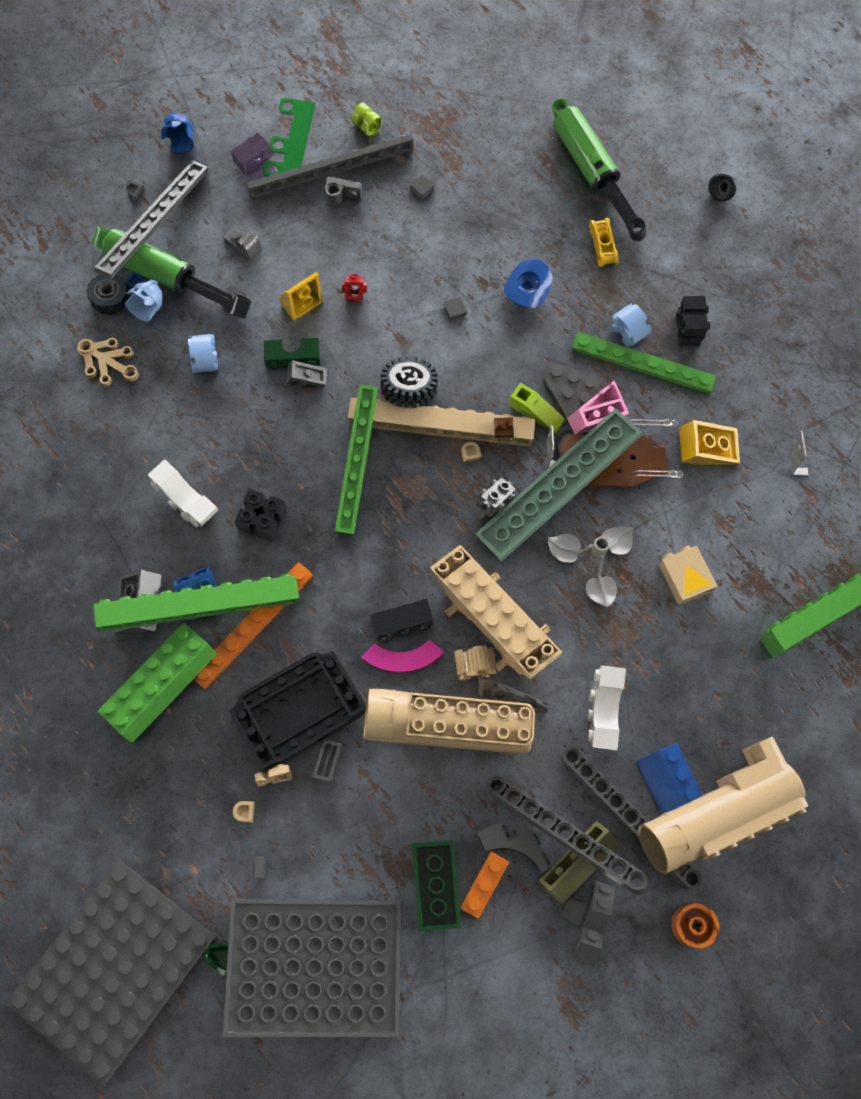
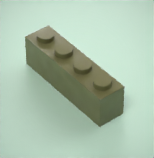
M597 821L585 832V834L612 852L619 846L610 831ZM580 842L577 847L584 850L589 844ZM568 850L539 879V882L562 905L596 868ZM598 854L595 860L603 862L607 856Z

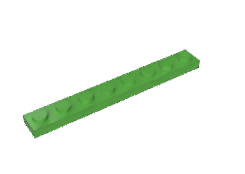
M577 332L572 346V351L707 394L711 393L716 375Z
M359 384L335 532L355 534L378 387Z

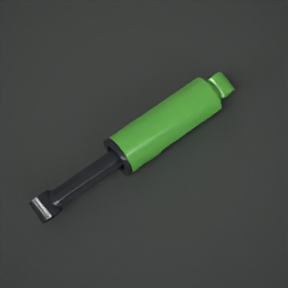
M564 98L556 99L552 104V110L555 117L553 127L593 191L595 193L605 191L624 221L630 238L633 241L643 240L647 234L645 222L637 217L616 184L620 179L621 173L580 109L575 106L569 107L568 101ZM635 228H641L639 231H633Z
M97 227L91 244L102 249L103 256H105L126 232L116 228L110 231ZM146 242L124 265V267L150 280H155L158 284L180 295L190 289L228 308L229 313L239 318H246L252 303L250 299L244 296L232 295L194 276L195 268L193 265Z

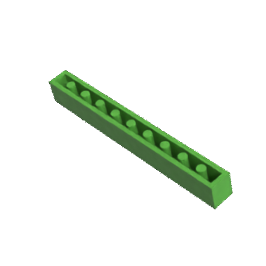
M283 574L279 578L271 579V577H262L259 581L247 579L240 581L238 584L225 582L217 587L204 585L200 589L183 588L180 592L174 593L172 591H162L160 595L153 596L152 594H142L138 598L125 596L117 601L104 599L93 605L96 628L98 632L295 604L299 603L296 575Z

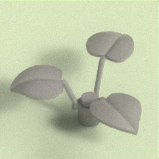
M625 526L609 528L602 533L601 537L595 539L594 544H589L588 547L579 551L581 548L579 539L571 534L549 537L548 547L558 561L568 564L576 561L577 554L581 555L591 549L592 554L595 557H599L597 578H592L587 582L585 591L593 602L609 607L616 598L617 586L611 577L605 576L601 578L603 559L608 549L617 556L627 554L632 548L634 529L633 527Z

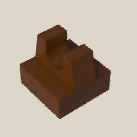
M513 417L494 418L495 438L514 437Z

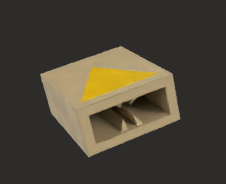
M697 545L691 548L690 546L683 547L679 550V553L674 555L673 553L666 554L659 563V567L679 606L711 593L718 587Z

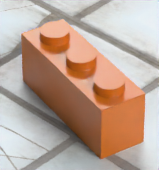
M491 851L465 896L460 909L479 919L509 861Z

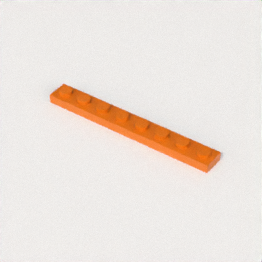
M299 562L288 573L291 576L296 575L298 592L313 577V574ZM286 605L252 610L215 649L217 655L194 680L206 690Z

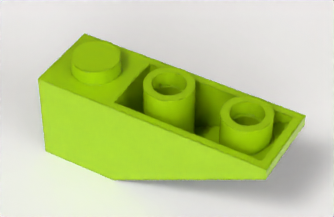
M521 382L510 396L509 406L531 419H535L536 423L549 431L551 425H553L554 434L557 433L565 421V418L536 391Z

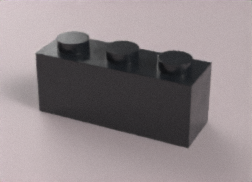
M427 598L370 614L376 639L382 642L392 640L393 636L400 635L403 637L410 635L414 630L425 631L433 625V617Z

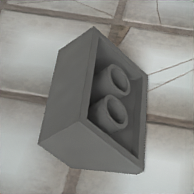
M138 570L120 576L117 600L125 596L138 598L142 594L159 595L162 586L161 575ZM158 623L116 629L114 633L148 634L156 632Z

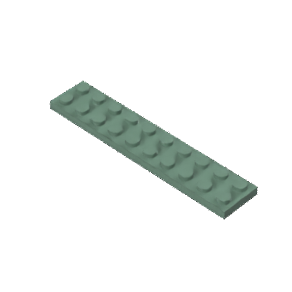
M615 408L512 500L500 513L476 533V536L502 562L642 436V431Z

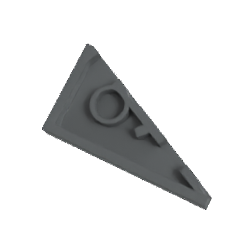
M479 675L478 699L527 703L533 707L534 711H548V703L546 701Z

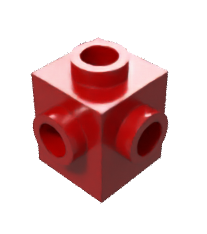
M359 274L346 276L345 282H342V293H345V300L353 302L363 300L364 293L367 294V283L364 282V277H360Z

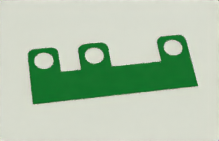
M290 98L281 99L279 111L294 114L289 138L278 136L271 138L269 149L285 153L283 163L266 161L263 170L264 175H275L286 170L301 167L316 102ZM290 101L293 103V108L285 110L282 107L283 103ZM275 140H282L284 146L281 149H276L273 146V142ZM275 164L278 167V171L276 173H269L267 167Z

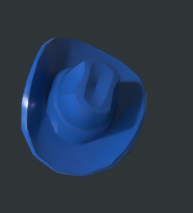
M534 258L520 262L505 283V295L509 300L522 307L535 308L540 306L548 296L552 286L553 278L550 267L542 260Z

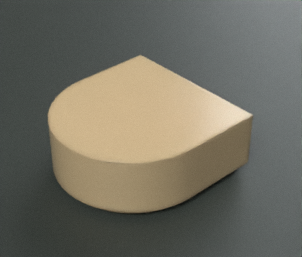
M467 442L462 446L461 455L464 463L482 459L480 448L476 443Z
M240 801L236 803L232 811L234 818L239 822L253 823L255 802Z

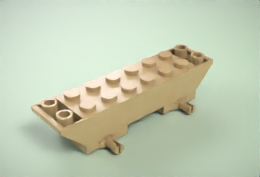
M461 545L430 567V570L444 589L445 594L453 603L451 607L444 611L449 618L457 611L464 614L469 620L474 622L501 654L502 659L494 665L497 672L508 665L514 668L519 675L523 674L531 679L562 654V651L546 635L551 631L546 624L539 628L496 583L500 579L497 572L490 576Z

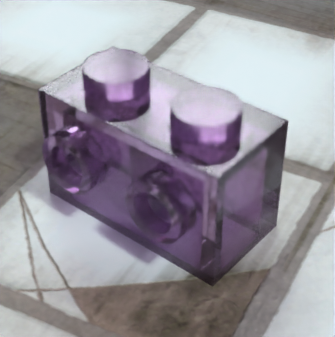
M259 133L250 136L245 142L236 146L231 151L233 162L245 175L273 157L271 145Z

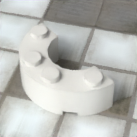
M165 459L148 474L152 480L150 485L156 491L160 490L169 499L167 502L169 506L174 510L179 509L182 512L180 514L186 522L190 521L196 528L204 525L218 511V508L204 495H199Z
M601 665L599 669H595V688L590 690L589 701H592V709L588 710L587 721H591L587 741L591 742L594 748L617 750L619 738L618 710L621 693L624 689L626 668Z

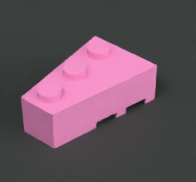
M613 381L567 419L574 435L592 430L615 408L624 416H627L629 412L615 381Z

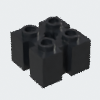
M683 296L680 303L681 307H678L676 312L678 346H700L702 340L706 337L707 330H710V319H707L706 315L709 311V304L706 303L705 296Z
M249 488L243 501L245 510H239L234 523L240 531L252 534L254 530L257 532L258 537L273 542L278 530L276 521H282L287 509L285 501L273 496L265 499L262 492Z

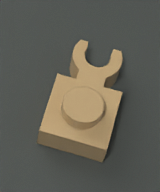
M288 764L275 765L272 769H268L266 773L254 774L258 787L271 782L276 784L292 779Z

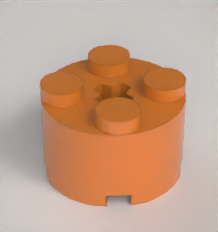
M702 904L683 905L675 911L671 918V928L675 938L686 947H708L715 941L719 932V921L716 914ZM693 922L698 923L696 929H692Z

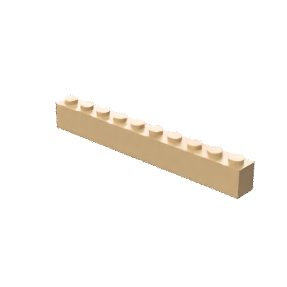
M357 397L350 400L348 424L350 426H353ZM381 399L376 401L372 428L532 447L535 419H531L528 416L495 415L492 412L478 413L474 410L444 409L434 405L420 407L419 404H417L416 408H412V404H409L408 408H404L403 403L400 407L396 406L397 401L393 404ZM513 417L514 437L495 438L494 418Z

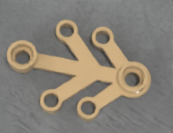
M109 338L108 340L96 343L83 339L77 346L79 354L85 358V373L89 378L97 376L92 356L98 359L101 374L100 382L104 387L112 384V379L108 375L107 365L122 373L127 381L132 382L138 378L139 373L135 366L128 365L125 367L113 360V358L118 357L132 358L134 354L132 348L125 346L122 349L116 350L119 347V343L115 338ZM107 347H108L110 350H113V351L104 352V353L98 351V350H100V349H104V348H107Z

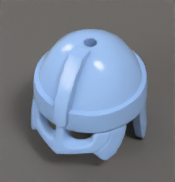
M155 280L138 283L126 293H133L125 303L126 308L144 322H149L162 306V290Z

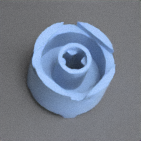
M630 303L612 316L614 324L611 327L616 334L620 333L622 335V341L627 347L636 344L652 332L651 325L647 326L645 322L648 318L636 304L632 306V303Z
M214 334L187 336L192 373L218 370Z

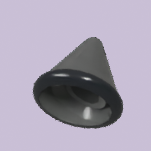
M726 173L714 175L708 184L710 195L722 202L732 199L737 189L734 178Z

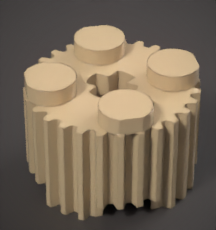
M481 645L468 649L464 653L463 649L455 651L457 675L460 681L470 680L474 676H477L479 679V675L489 678V675L497 674L494 666L496 659L493 647L487 649L486 645Z

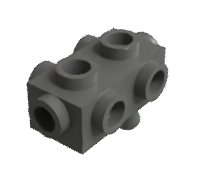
M500 478L498 481L494 479L488 486V490L484 488L479 493V501L476 506L482 510L478 515L480 519L485 520L487 515L492 517L496 512L500 513L506 503L509 504L515 498L514 492L516 488H514L511 481H505L503 478Z

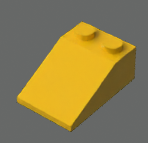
M317 272L280 296L281 306L293 321L323 302L319 274Z
M696 420L679 427L681 460L683 463L694 465L740 464L737 428Z

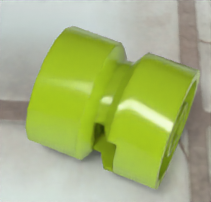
M365 103L357 105L350 116V120L368 136L377 133L383 122L382 118Z

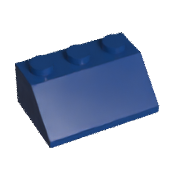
M677 743L636 761L661 814L672 811L703 796Z

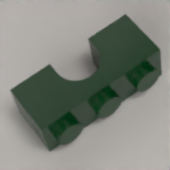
M301 338L300 347L294 352L284 350L282 339L264 340V362L266 368L275 370L288 367L292 360L320 366L319 338Z

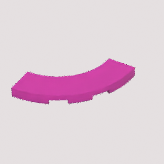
M430 639L421 647L408 652L388 651L374 643L361 659L380 670L408 673L431 665L444 654V651Z

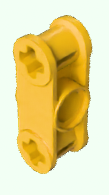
M609 218L600 221L590 220V233L593 238L599 267L607 264L617 265L619 260L618 252L612 236Z

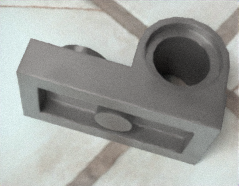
M327 177L325 186L327 203L332 206L339 205L343 200V196L361 199L362 183Z
M234 225L223 236L225 242L249 260L262 249L259 238L250 230L245 233Z
M293 360L288 366V386L293 388H300L305 384L322 388L326 386L327 368Z

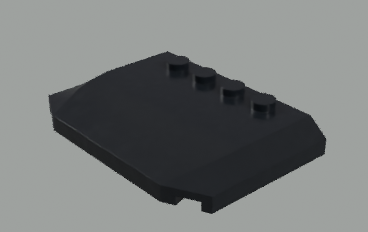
M334 651L321 654L315 652L305 656L241 693L238 702L233 709L229 710L231 717L262 772L268 771V769H272L275 765L282 764L357 720L365 713L366 704Z

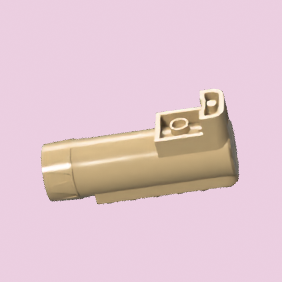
M368 689L364 740L388 744L403 743L500 752L501 755H526L530 751L534 738L535 711L527 703L410 693L391 689Z
M773 736L743 749L742 751L749 765L716 780L719 786L718 789L672 811L663 813L660 817L639 827V838L643 850L657 871L667 874L683 865L690 864L697 858L700 861L712 859L720 855L721 851L735 848L738 846L737 843L751 840L755 837V834L769 831L772 829V826L785 823L790 820V817L806 812L805 808L808 804L805 800V789L802 781L795 770L786 763Z

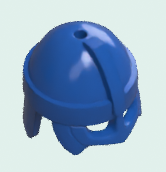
M175 112L168 114L163 122L161 140L166 137L170 139L171 151L173 153L183 154L191 151L194 147L193 124L183 114Z

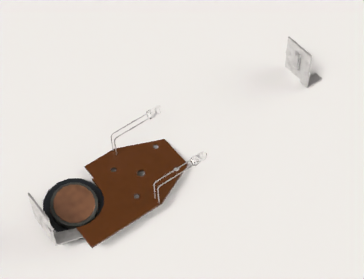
M632 419V420H637V421H664L663 424H634V425H663L664 427H675V426H677V424H678V422H677L676 420H668V419H664V420H638V419ZM551 425L546 441L547 469L588 432L574 435L572 429H566L554 439L553 425ZM800 431L789 448L791 474L808 476V468H798L806 457L803 431ZM641 436L586 486L634 487L659 476L681 478L683 472L668 471L665 445ZM630 456H635L636 460H631Z

